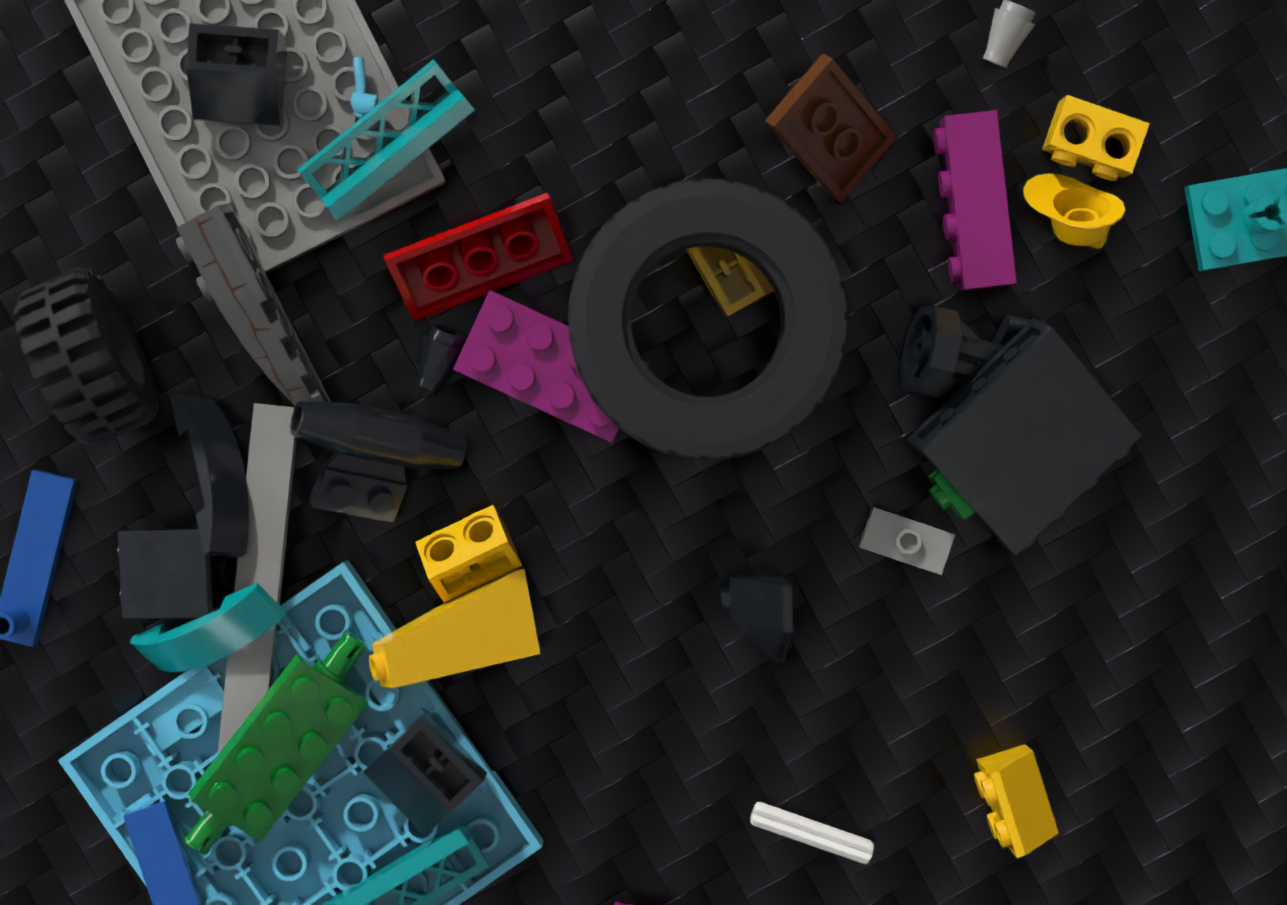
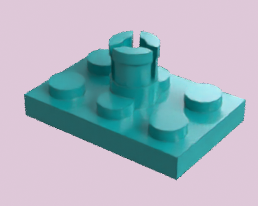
M1287 168L1184 187L1199 271L1287 256Z

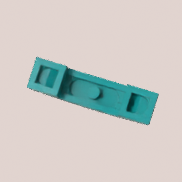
M256 583L225 596L220 609L172 630H169L164 624H160L132 636L130 643L158 670L164 672L189 671L216 662L248 645L283 619L286 611Z

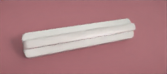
M757 802L751 813L750 821L753 826L862 864H868L872 858L874 844L869 839L762 802Z

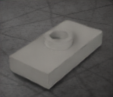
M872 507L859 547L942 575L955 534Z

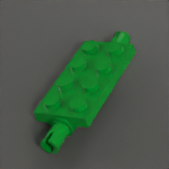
M345 630L342 637L323 661L318 659L316 663L309 662L298 654L294 656L188 793L191 802L206 809V812L196 825L184 837L185 842L196 851L201 847L199 853L207 855L210 851L209 849L226 827L233 825L256 839L263 840L368 705L363 695L345 683L346 678L344 677L363 651H366L368 648L357 636L352 637L353 634Z

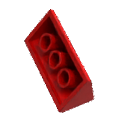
M548 193L383 255L385 263L414 322L488 294L489 290L497 291L574 261Z

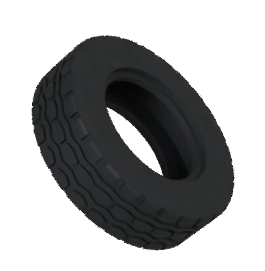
M720 179L688 180L673 183L663 188L660 187L640 196L639 199L630 202L616 213L608 223L606 222L594 237L588 249H586L573 280L568 306L569 341L575 365L592 400L617 427L646 446L669 455L698 460L743 456L772 445L789 435L814 412L833 385L832 382L838 374L845 354L843 352L847 344L849 321H847V312L849 311L846 289H843L841 281L843 278L835 258H832L829 252L830 248L819 232L815 231L810 226L811 223L795 208H790L785 204V201L765 191L764 193L761 190H757V187L736 181L734 183L725 182V180ZM690 248H721L746 258L768 279L776 294L780 308V337L769 364L750 384L724 396L697 397L684 394L667 386L646 367L638 354L632 337L631 308L641 282L662 260L679 251Z

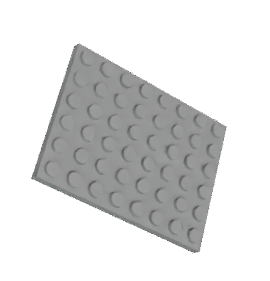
M64 0L177 226L186 223L211 208L230 203L266 273L447 183L430 148H428L337 221L326 208L322 199L297 170L360 119L355 116L351 106V97L355 85L353 58H364L366 93L378 95V104L399 88L356 0ZM189 23L278 29L287 38L282 126L199 121L193 119L186 69ZM394 107L386 114L384 129L400 130L408 124L409 109ZM377 122L370 128H377ZM358 136L352 141L350 156L366 158L374 151L376 136ZM383 137V143L390 137ZM343 149L336 155L343 156ZM325 163L313 173L325 190L340 179L342 164ZM349 164V171L356 165Z

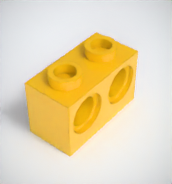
M1066 95L1058 102L1042 150L1052 153L1051 160L1069 167H1076L1077 163L1092 167V174L1099 178L1117 181L1118 177L1124 178L1133 173L1150 123ZM1066 124H1075L1081 129L1083 138L1080 144L1076 145L1067 141L1064 136ZM1107 138H1115L1122 144L1123 154L1120 159L1112 158L1107 154L1105 150Z
M494 505L475 512L415 542L428 580L444 603L522 566L508 528Z

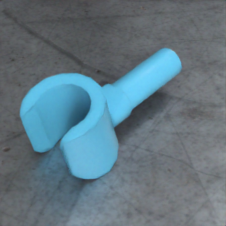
M355 57L353 58L355 85L351 97V106L355 116L362 118L378 105L379 98L378 95L366 93L364 58Z

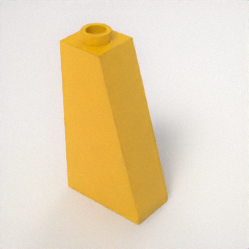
M514 569L445 602L372 643L374 654L369 656V666L374 680H379L380 687L396 688L541 654L525 570Z

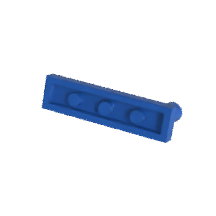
M41 470L31 471L0 597V639L30 647L38 645L78 483L76 479Z
M169 799L124 814L123 818L152 904L204 905Z

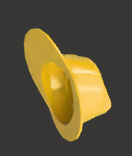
M1060 174L1036 175L1029 179L1023 188L1024 198L1028 204L1041 214L1051 218L1055 236L1068 245L1089 246L1096 249L1102 248L1106 243L1111 225L1121 220L1125 213L1124 203L1117 196L1097 190L1074 178Z

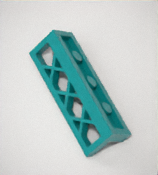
M433 59L297 170L322 199L326 208L339 221L475 110ZM435 75L447 92L434 103L418 102L420 86ZM411 94V101H405L404 99ZM394 107L409 109L408 124L400 130L384 129L386 114ZM417 109L424 110L417 116ZM377 122V128H370ZM358 136H376L374 151L366 158L350 156L352 141ZM383 137H390L383 143ZM343 149V156L336 155ZM325 163L342 164L340 179L325 190L313 173ZM349 164L356 165L349 171Z
M462 820L322 905H372L373 900L387 892L400 895L398 905L404 904L405 896L415 899L406 905H427L489 868L490 863L466 823ZM465 845L476 861L475 864L463 871L445 867L447 856ZM423 870L437 872L434 888L430 891L423 893L407 889L410 878ZM443 874L453 876L441 883Z

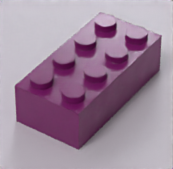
M489 290L453 370L609 442H613L619 427L592 400L575 365L569 341V327ZM643 361L646 367H648L649 363Z

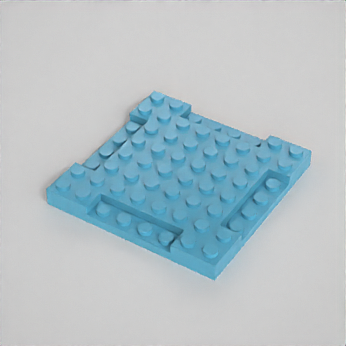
M349 560L344 561L281 605L286 613L277 626L271 686L296 654L309 662L316 663L318 659L323 661L342 637L343 632L347 630L353 634L352 637L357 636L368 648L366 651H363L345 674V683L363 695L368 705L262 841L234 825L226 827L209 849L210 851L207 855L199 853L201 847L195 851L184 840L186 834L192 830L206 812V809L191 802L188 793L220 753L218 752L228 656L206 666L184 672L58 760L145 886L146 883L123 815L127 812L169 799L204 905H322L464 820L490 866L427 904L460 905L542 848L544 841L496 771L492 772L429 680L396 688L380 687L379 680H374L369 666V656L374 654L372 643L397 629ZM427 710L487 772L483 783L456 809L423 835L363 771ZM465 845L447 856L445 867L463 871L475 864L476 861ZM423 870L410 878L407 889L423 893L430 891L434 888L437 872ZM443 874L441 883L453 876ZM387 892L373 900L372 905H398L400 895ZM405 896L403 905H406L415 899Z

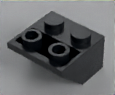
M189 23L186 69L193 119L199 121L282 126L287 38L278 29Z
M427 710L363 771L423 835L456 809L483 783L487 772Z

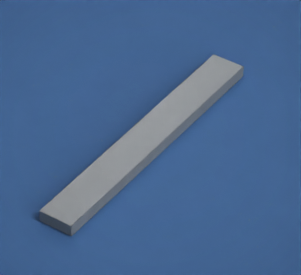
M254 403L246 474L249 503L248 543L246 554L238 557L234 593L258 583L280 605L297 437L292 436L290 432V422L294 407ZM278 623L260 637L227 657L218 752H221L271 687Z

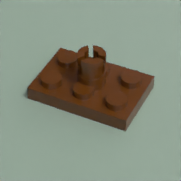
M822 54L765 120L768 126L828 194L839 202H842L897 139L896 135L838 64L825 54Z

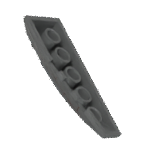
M231 204L218 205L178 226L177 229L181 236L176 238L177 245L187 262L194 260L201 274L196 280L202 294L208 302L214 299L217 307L241 344L273 384L294 405L299 401L332 402Z

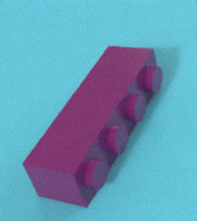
M997 110L944 116L939 121V128H935L933 131L935 152L936 154H942L944 171L938 173V184L941 197H947L949 214L943 216V228L946 240H952L954 257L948 258L951 283H957L958 292L1014 285L1017 281Z

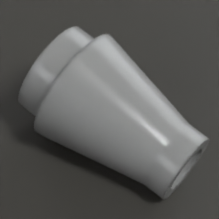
M1003 0L1000 9L995 8L987 49L983 59L1007 68L1011 58L1035 26L1032 23L1035 12L1019 4Z

